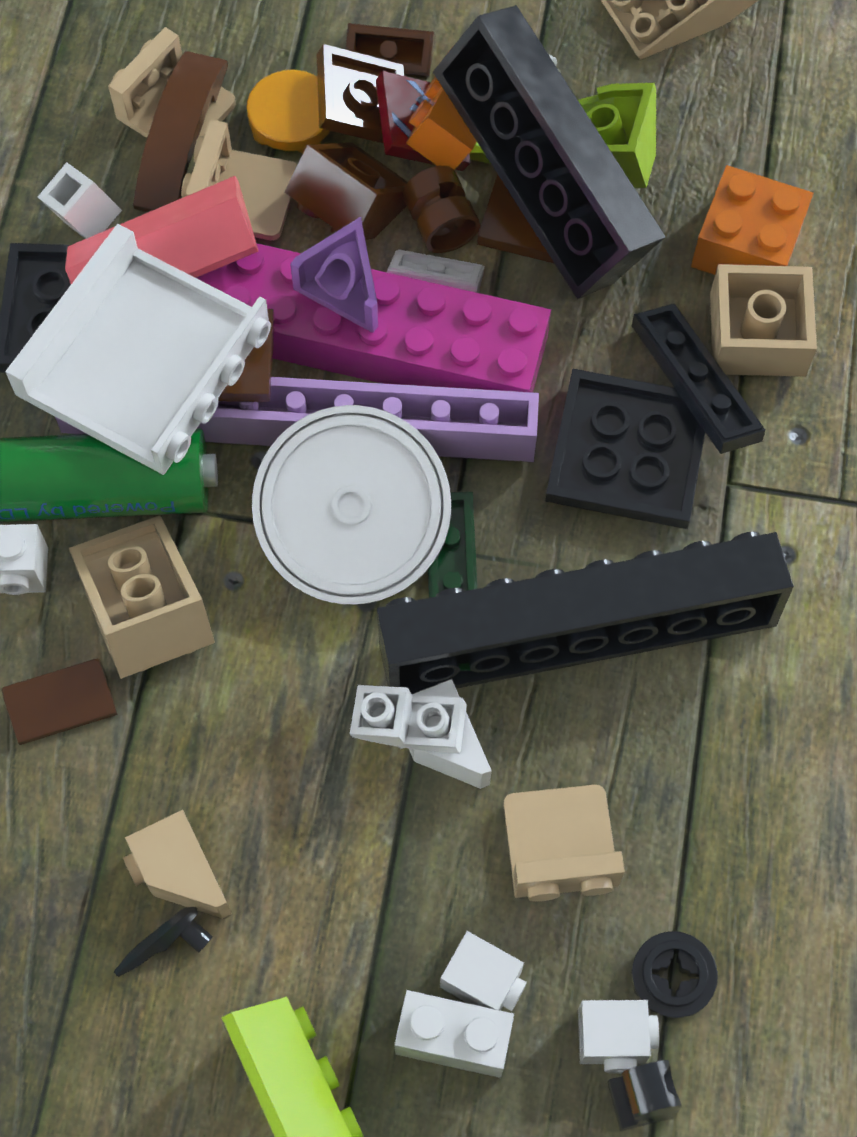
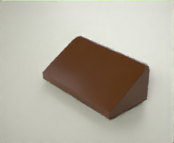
M348 23L346 50L402 64L404 74L430 77L435 45L434 32Z
M98 658L11 684L1 689L19 745L118 715L105 669Z

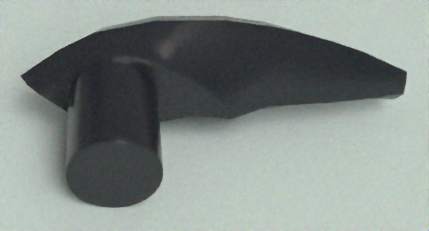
M187 907L181 909L135 946L114 970L116 976L119 977L140 966L153 955L166 951L178 936L200 953L213 936L194 920L198 915L197 908Z

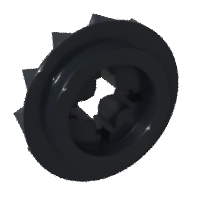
M677 931L663 932L648 939L638 950L631 970L635 994L641 1000H648L649 1011L667 1016L670 1019L693 1016L702 1010L712 999L718 981L717 966L709 949L697 938ZM673 954H677L676 962L679 963V971L688 974L689 977H696V979L690 978L689 981H681L673 997L671 996L668 980L652 973L667 970L673 959Z

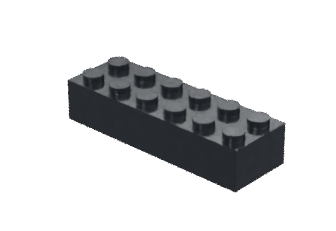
M515 5L479 15L434 69L433 73L578 300L613 285L666 236L518 6Z

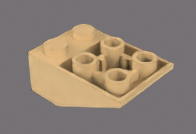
M758 0L601 1L641 60L726 25Z

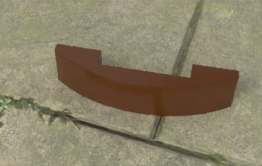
M185 51L180 57L164 88L149 130L135 188L134 209L150 212L182 198L183 180L210 102L216 103L228 68L227 60Z

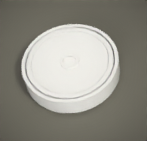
M361 405L335 406L319 410L298 420L287 428L269 448L261 462L254 482L252 494L253 523L257 538L267 559L279 574L294 587L310 596L327 602L338 604L371 603L383 600L406 589L417 581L433 564L446 540L450 525V487L446 472L436 451L428 440L408 422L387 411Z

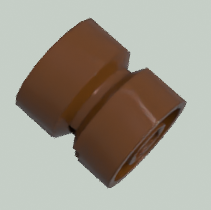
M435 166L425 169L412 177L404 186L402 196L412 218L417 221L416 225L429 251L433 253L454 251L467 244L478 233L481 226L470 201L465 198L464 188L455 170L451 167Z

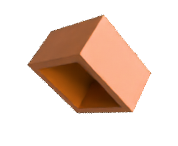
M726 165L700 231L691 267L715 275L718 264L788 266L814 193Z

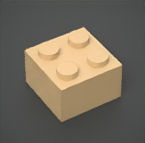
M718 264L710 292L712 356L726 375L806 377L817 350L812 267Z

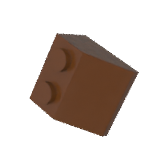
M352 142L311 144L306 146L285 189V193L298 202L297 208L308 216L320 218L332 226L330 229L332 233L337 232L361 217L365 240L374 239L407 206L402 192L408 181Z

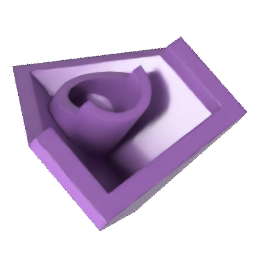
M359 217L296 256L290 264L292 282L295 291L374 333L378 327L377 298L362 220Z

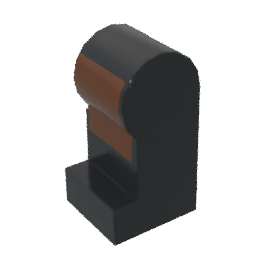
M669 1060L655 1061L627 1069L622 1072L623 1076L609 1079L607 1082L620 1131L672 1119L682 1107L674 1087Z

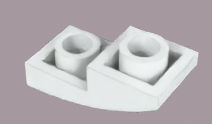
M358 685L350 735L353 738L385 745L460 754L467 704L461 697L412 695L406 687Z

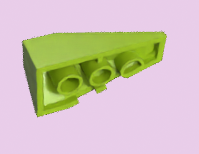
M655 83L609 84L598 87L597 95L578 99L633 187L647 188L656 156ZM476 142L473 150L469 153L470 160L491 164L478 142Z

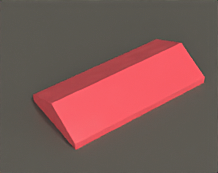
M236 176L120 224L134 232L138 249L195 278L259 252L240 184ZM114 227L68 246L65 270L70 284L80 274Z

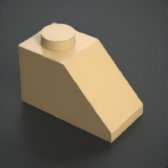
M183 810L125 837L132 853L123 857V860L136 886L145 882L155 897L185 907H196L198 911L222 919L232 914Z

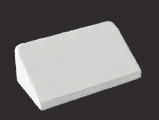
M398 249L395 251L387 273L479 293L485 266Z

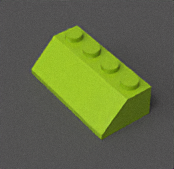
M283 997L234 1011L221 1017L275 1137H364L350 1106L340 1111L331 1090L339 1087L340 1084L327 1056L316 1060L310 1048L308 1040L317 1035L303 1006L293 1011L288 998Z

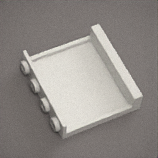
M117 224L5 372L16 396L164 475L173 461L178 463L184 458L191 444V436L199 424H206L212 418L218 405V397L227 385H234L240 378L244 369L245 359L254 347H261L267 339L271 323L269 322L266 299L259 296L251 307L138 249L134 232Z

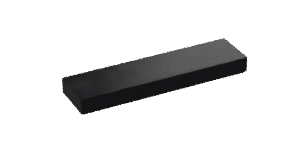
M675 303L634 314L632 321L633 329L720 454L763 442L765 428Z

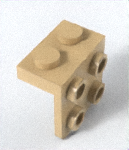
M164 27L154 39L148 40L143 45L140 53L125 69H120L114 75L111 83L108 85L116 119L146 138L148 137L164 88L182 56L179 35ZM223 87L220 88L216 103L210 102L199 136H205L210 120L222 122L236 106L234 94Z
M210 120L205 136L197 138L194 148L195 166L192 174L186 173L181 191L182 198L236 176L240 184L254 237L277 240L281 236L292 197L285 193V189L297 164L293 161L232 150L228 123Z
M586 785L511 793L505 797L503 808L515 898L528 897L530 901H548L560 897V893L581 891L582 895L595 896L612 892L613 887H619L625 873L622 851L615 852L607 797L603 787L600 785Z

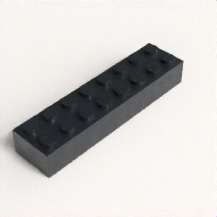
M746 532L737 535L731 541L711 544L709 541H698L687 545L683 550L662 553L659 550H650L637 555L634 559L616 563L612 560L604 559L592 562L584 569L564 572L561 569H550L539 573L535 578L521 581L503 578L492 581L486 587L465 591L462 588H450L439 592L436 597L415 600L410 597L394 599L388 602L386 606L377 608L379 648L388 687H406L414 694L452 679L457 689L776 627L794 586L777 532L760 535L758 532ZM459 663H469L471 671H460Z

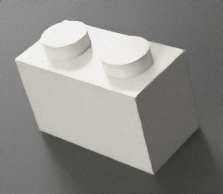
M406 990L395 1040V1055L501 1078L514 1014Z

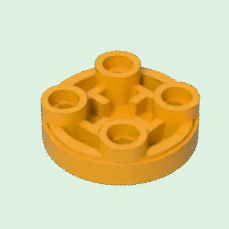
M300 70L275 72L260 80L249 94L247 100L248 121L253 138L258 144L283 151H298L303 154L307 145L321 144L320 141L330 132L329 130L319 128L317 76Z

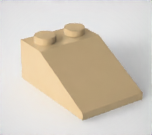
M161 515L69 548L74 565L120 679L215 643L203 600Z

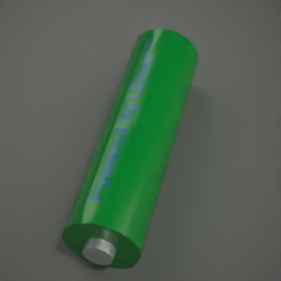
M202 429L195 430L191 436L190 447L184 458L178 463L173 461L164 475L88 434L0 438V523L207 513L208 487L218 485L216 454H207Z

